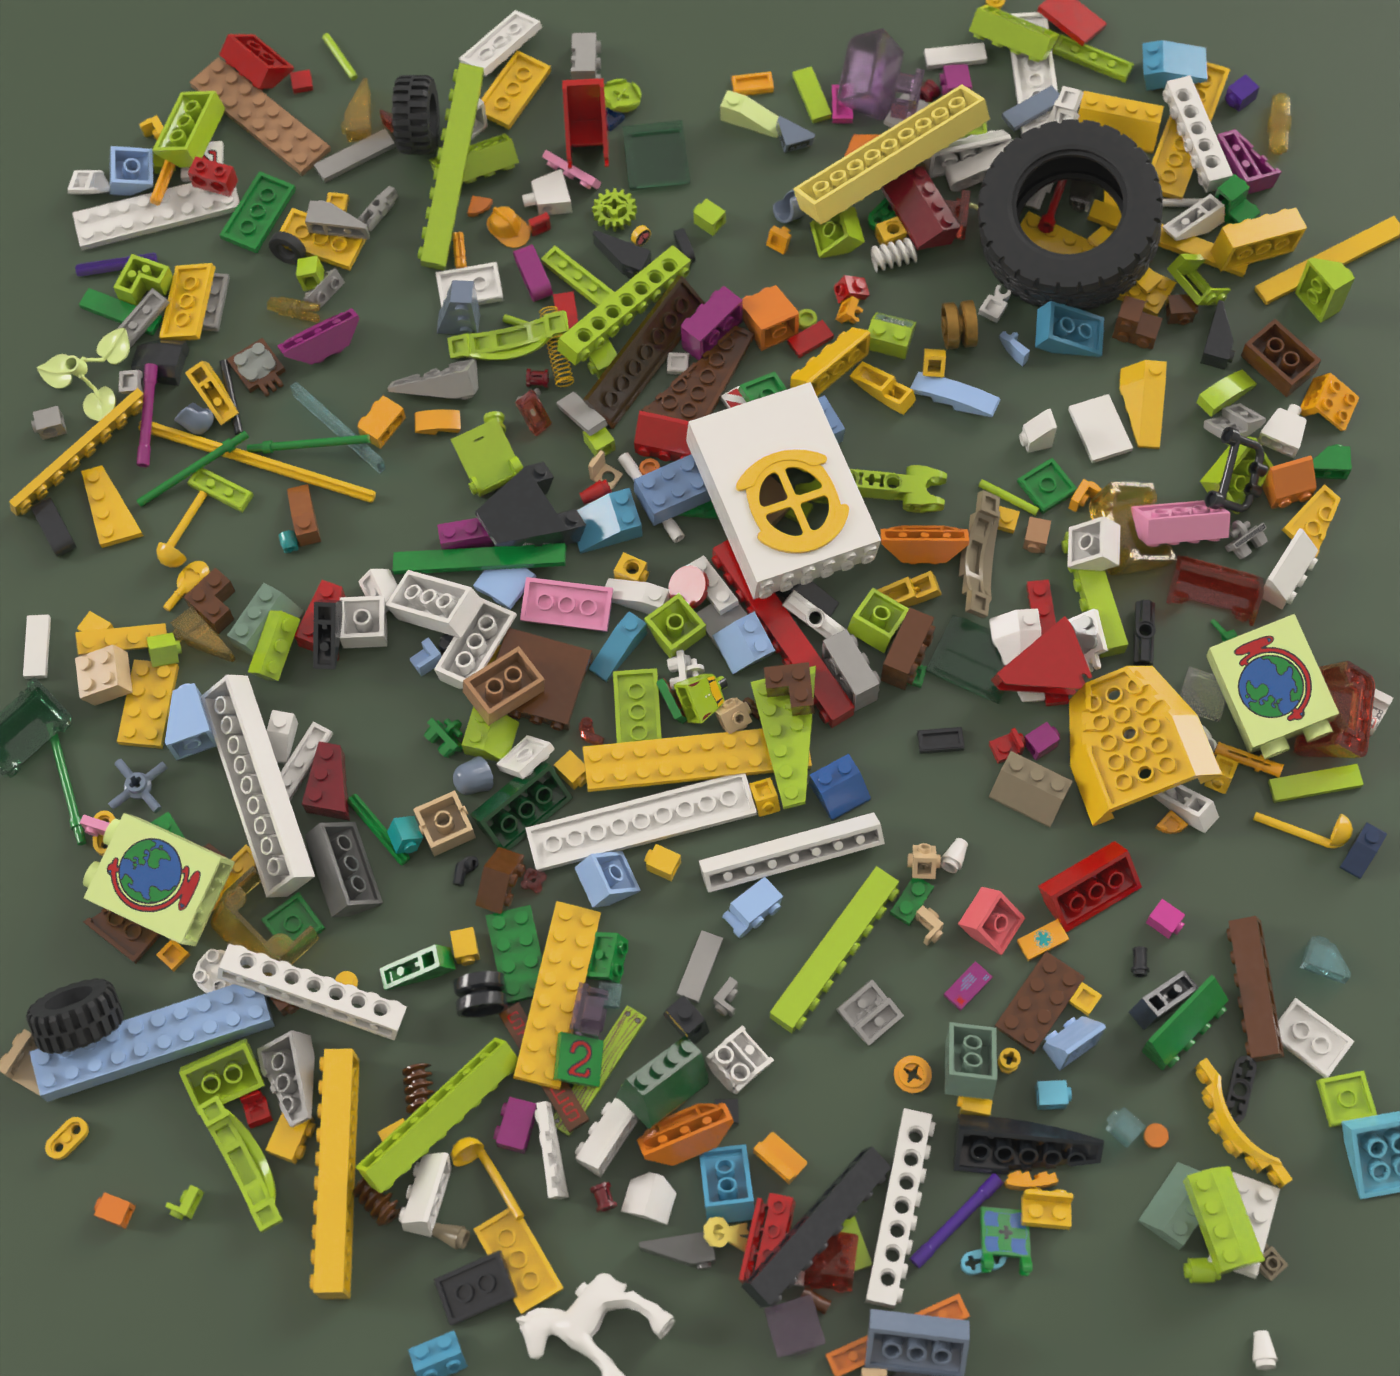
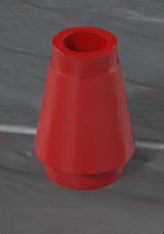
M600 479L579 494L584 505L612 493L607 480L601 481Z

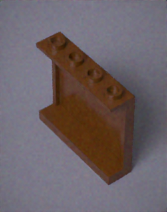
M509 628L504 636L497 659L519 646L545 679L542 693L508 713V716L515 719L523 717L536 725L548 724L557 731H563V729L570 730L569 722L588 665L592 664L594 658L592 650Z

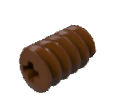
M414 1064L402 1070L403 1076L406 1077L403 1079V1084L407 1086L404 1089V1093L409 1095L405 1098V1102L409 1104L406 1107V1112L409 1114H413L428 1100V1096L435 1094L434 1090H427V1087L434 1084L433 1081L426 1080L427 1077L433 1075L432 1072L425 1071L431 1064Z
M363 1177L353 1189V1196L359 1197L358 1201L361 1205L365 1204V1210L371 1212L372 1219H377L378 1226L391 1223L400 1215L402 1207L399 1209L395 1208L399 1201L394 1200L390 1202L389 1200L393 1196L392 1193L384 1195L385 1191L382 1193L371 1188Z

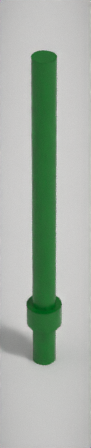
M243 431L232 439L228 438L222 442L223 445L136 500L140 507L144 506L226 452L234 451L237 445L250 437L246 431Z
M370 435L285 442L263 441L261 444L247 445V451L270 454L280 450L370 443Z
M49 723L46 727L71 818L69 824L71 830L75 833L77 845H85L87 842L83 826L80 824L82 817L79 816L55 723Z

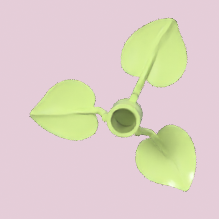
M119 328L101 339L97 346V353L102 358L82 357L79 359L73 355L59 354L38 366L37 370L49 385L57 389L66 388L71 384V374L82 379L94 391V393L88 394L84 400V412L89 418L100 421L116 407V396L106 386L97 390L84 376L88 370L86 362H105L107 359L111 364H118L124 361L130 349L127 331L125 328Z

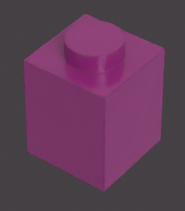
M1045 722L1025 735V747L1037 761L1058 747L1060 734L1054 726L1051 727L1048 722Z

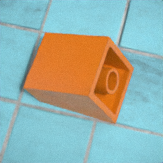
M776 285L771 288H764L759 293L742 299L743 321L749 331L754 333V340L761 351L798 334L799 312Z

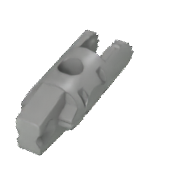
M388 186L358 218V220L367 225L368 231H372L392 208L398 197L396 189Z

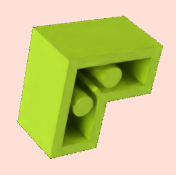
M131 254L113 288L119 300L137 306L147 290L150 291L152 288L159 294L166 296L171 287L173 275L169 266Z

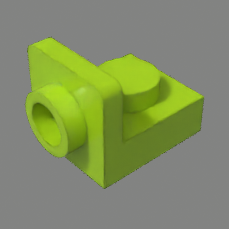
M190 1185L188 1190L186 1189L181 1195L180 1207L169 1202L166 1203L165 1207L171 1210L169 1215L183 1220L184 1217L192 1219L204 1192Z

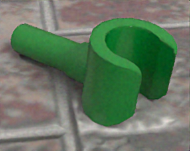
M1215 619L1210 621L1221 634L1223 642L1237 637L1234 629L1226 632Z

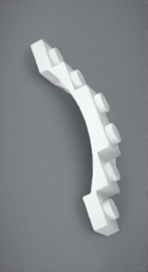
M1063 86L1059 98L1054 103L1048 122L1057 121L1062 123V120L1078 119L1079 114H1077V110L1084 93L1081 90ZM1053 183L1036 192L1025 206L1039 210L1045 193H1050Z

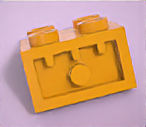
M1332 373L1324 374L1312 379L1300 406L1302 409L1300 414L1305 417L1319 413L1337 429L1344 431L1350 421L1359 396Z

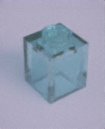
M1123 1107L1120 1112L1115 1109L1106 1119L1109 1124L1105 1129L1128 1148L1146 1126Z

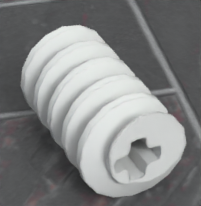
M904 238L903 242L897 240L895 244L889 242L887 246L881 244L879 248L873 246L871 249V259L876 272L878 266L885 271L886 264L893 269L894 262L901 267L902 260L909 265V258H912L914 263H917L915 246L909 238Z

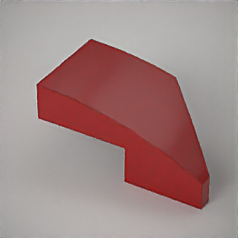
M256 1089L240 1097L250 1129L273 1121L268 1101L261 1091Z

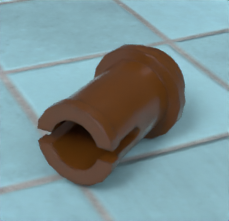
M805 1287L799 1298L803 1302L802 1305L807 1304L825 1315L832 1301L812 1291V1287L810 1289Z

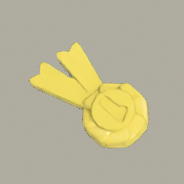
M709 1218L704 1225V1239L708 1242L709 1246L724 1247L728 1242L745 1252L748 1239L740 1235L749 1234L746 1222L729 1226L724 1218Z

